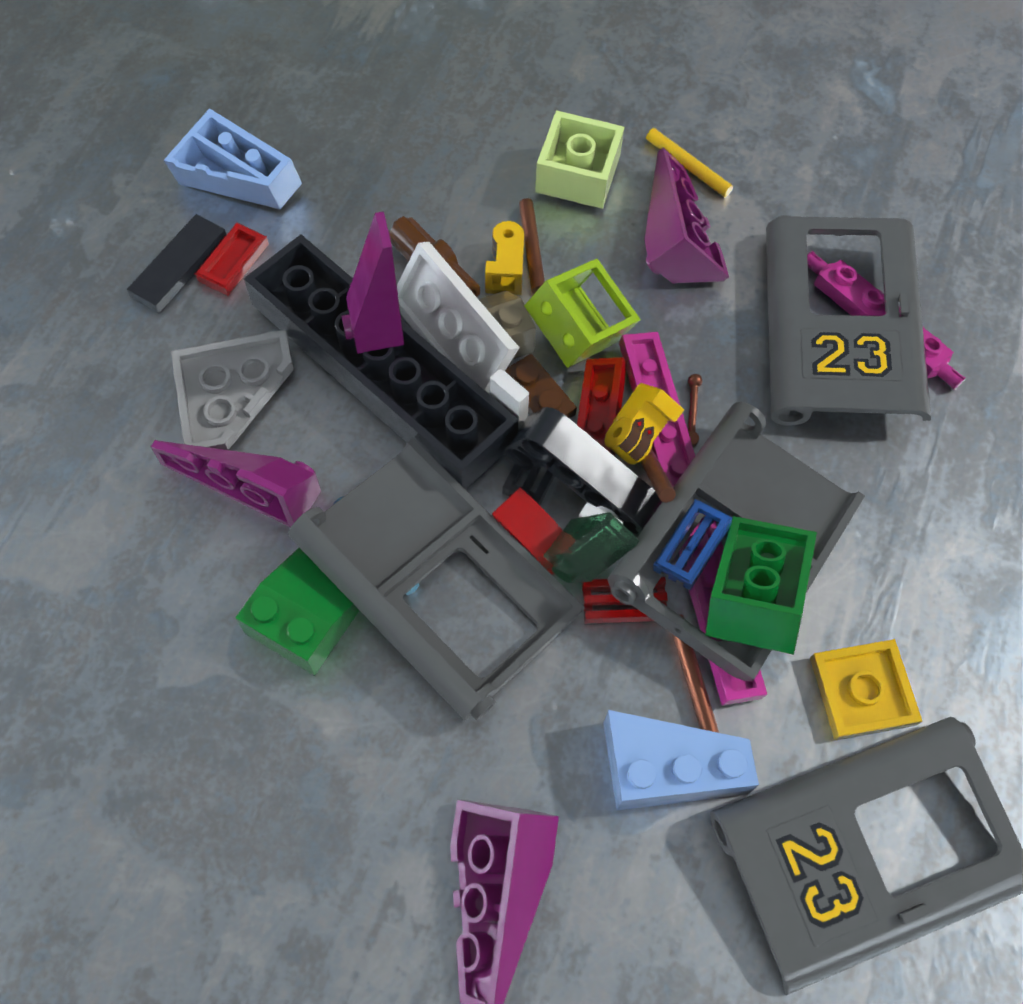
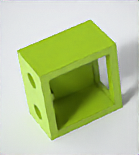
M597 258L546 280L524 305L567 368L616 344L622 335L627 334L641 320ZM593 273L626 318L611 327L608 326L581 288Z

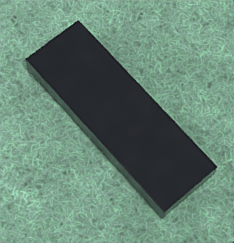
M195 214L127 288L130 297L160 313L227 235L225 229Z

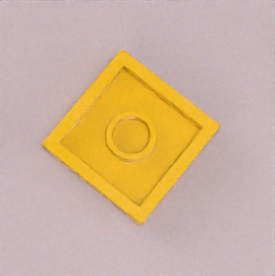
M895 639L814 653L810 657L834 741L917 726L923 722Z

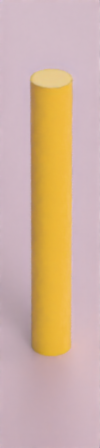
M652 128L647 133L646 140L658 149L665 148L685 169L720 195L727 197L733 189L732 184L655 128Z

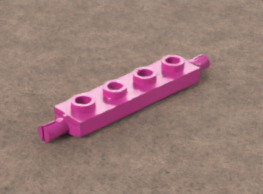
M814 251L807 255L808 268L818 275L814 285L852 316L885 315L883 292L858 274L854 268L843 260L827 264ZM923 327L927 377L939 376L955 390L966 377H963L949 365L954 352Z

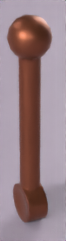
M692 374L688 377V385L691 387L688 433L693 447H696L699 442V435L695 432L698 388L703 382L699 374Z

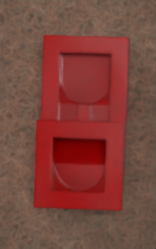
M521 487L492 513V516L552 576L578 552V548L562 528Z

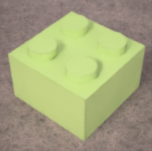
M556 110L537 161L535 192L603 209L620 158L624 126Z

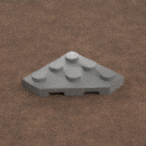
M286 329L171 351L184 445L229 450L294 370Z

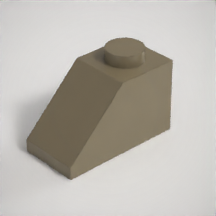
M505 290L479 299L520 347L513 359L534 352L536 326L524 307L525 304L521 297Z

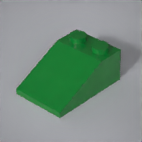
M733 516L710 598L705 636L794 655L817 532Z
M298 548L259 584L235 619L247 636L315 676L359 610L317 565Z

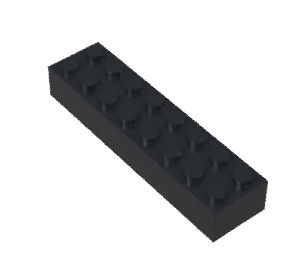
M302 234L244 278L251 303L280 330L286 329L287 336L405 442L414 439L465 490L505 454V448L518 431L519 419L402 319L404 345L357 354L354 338L346 340L342 315L349 314L346 297L353 278Z

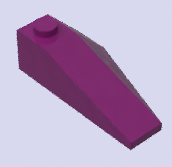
M661 148L657 153L644 239L647 251L646 263L656 275L662 274L671 283L724 281L729 278L722 250L717 242L710 243L706 230L711 226L707 217L702 215L700 209L695 204L698 201V196L686 169L665 148Z
M384 211L374 214L346 297L349 314L342 315L346 340L354 338L357 354L404 345L393 251Z
M154 441L150 446L160 465L288 527H291L302 514L311 509L321 493L316 472L310 466L300 461H295L293 464L281 457Z
M457 800L450 850L451 862L458 863L460 890L453 891L454 907H461L463 932L456 941L460 1003L504 1004L553 865L559 816L528 809Z

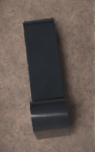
M544 407L527 417L505 448V454L514 464L529 471L543 466L586 502L595 507L603 506L610 509L623 522L621 530L630 536L638 537L662 503L651 486L566 415L554 408Z

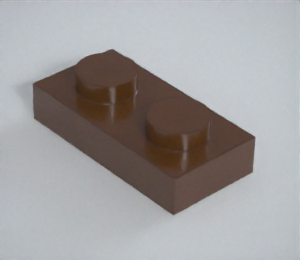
M532 353L505 370L508 375L529 392V415L544 407L554 408L569 419L576 415L577 407Z

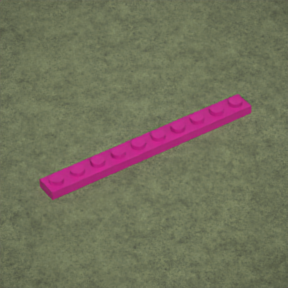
M658 332L622 335L619 346L622 357L627 364L626 371L632 392H634L639 383L662 389L680 405ZM683 413L676 422L668 421L652 445V450L672 487H674L695 457ZM704 517L700 520L696 528L693 530L685 544L678 552L679 557L681 556L682 552L686 548L692 536L698 529ZM715 520L685 566L684 571L687 573L716 529ZM722 542L718 545L691 591L689 590L700 630L705 634L710 598L724 550ZM711 637L712 639H714V640H716V641H722V640H723V639ZM709 660L722 706L760 700L767 695L761 670L754 680L743 681L728 674Z

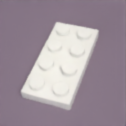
M430 242L418 243L397 284L400 314L413 330L490 394V377L499 369L505 371L520 347Z

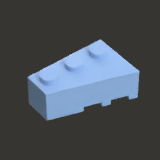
M210 108L163 160L179 185L276 209H281L302 184L295 166L289 157Z
M608 710L603 724L616 810L744 796L759 786L750 739Z

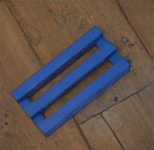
M695 499L653 564V571L659 574L662 572L667 574L668 579L674 582L677 580L682 582L683 587L691 591L730 528L733 518ZM698 514H704L703 521L676 564H670L669 560ZM714 520L719 522L688 573L684 571L685 566Z

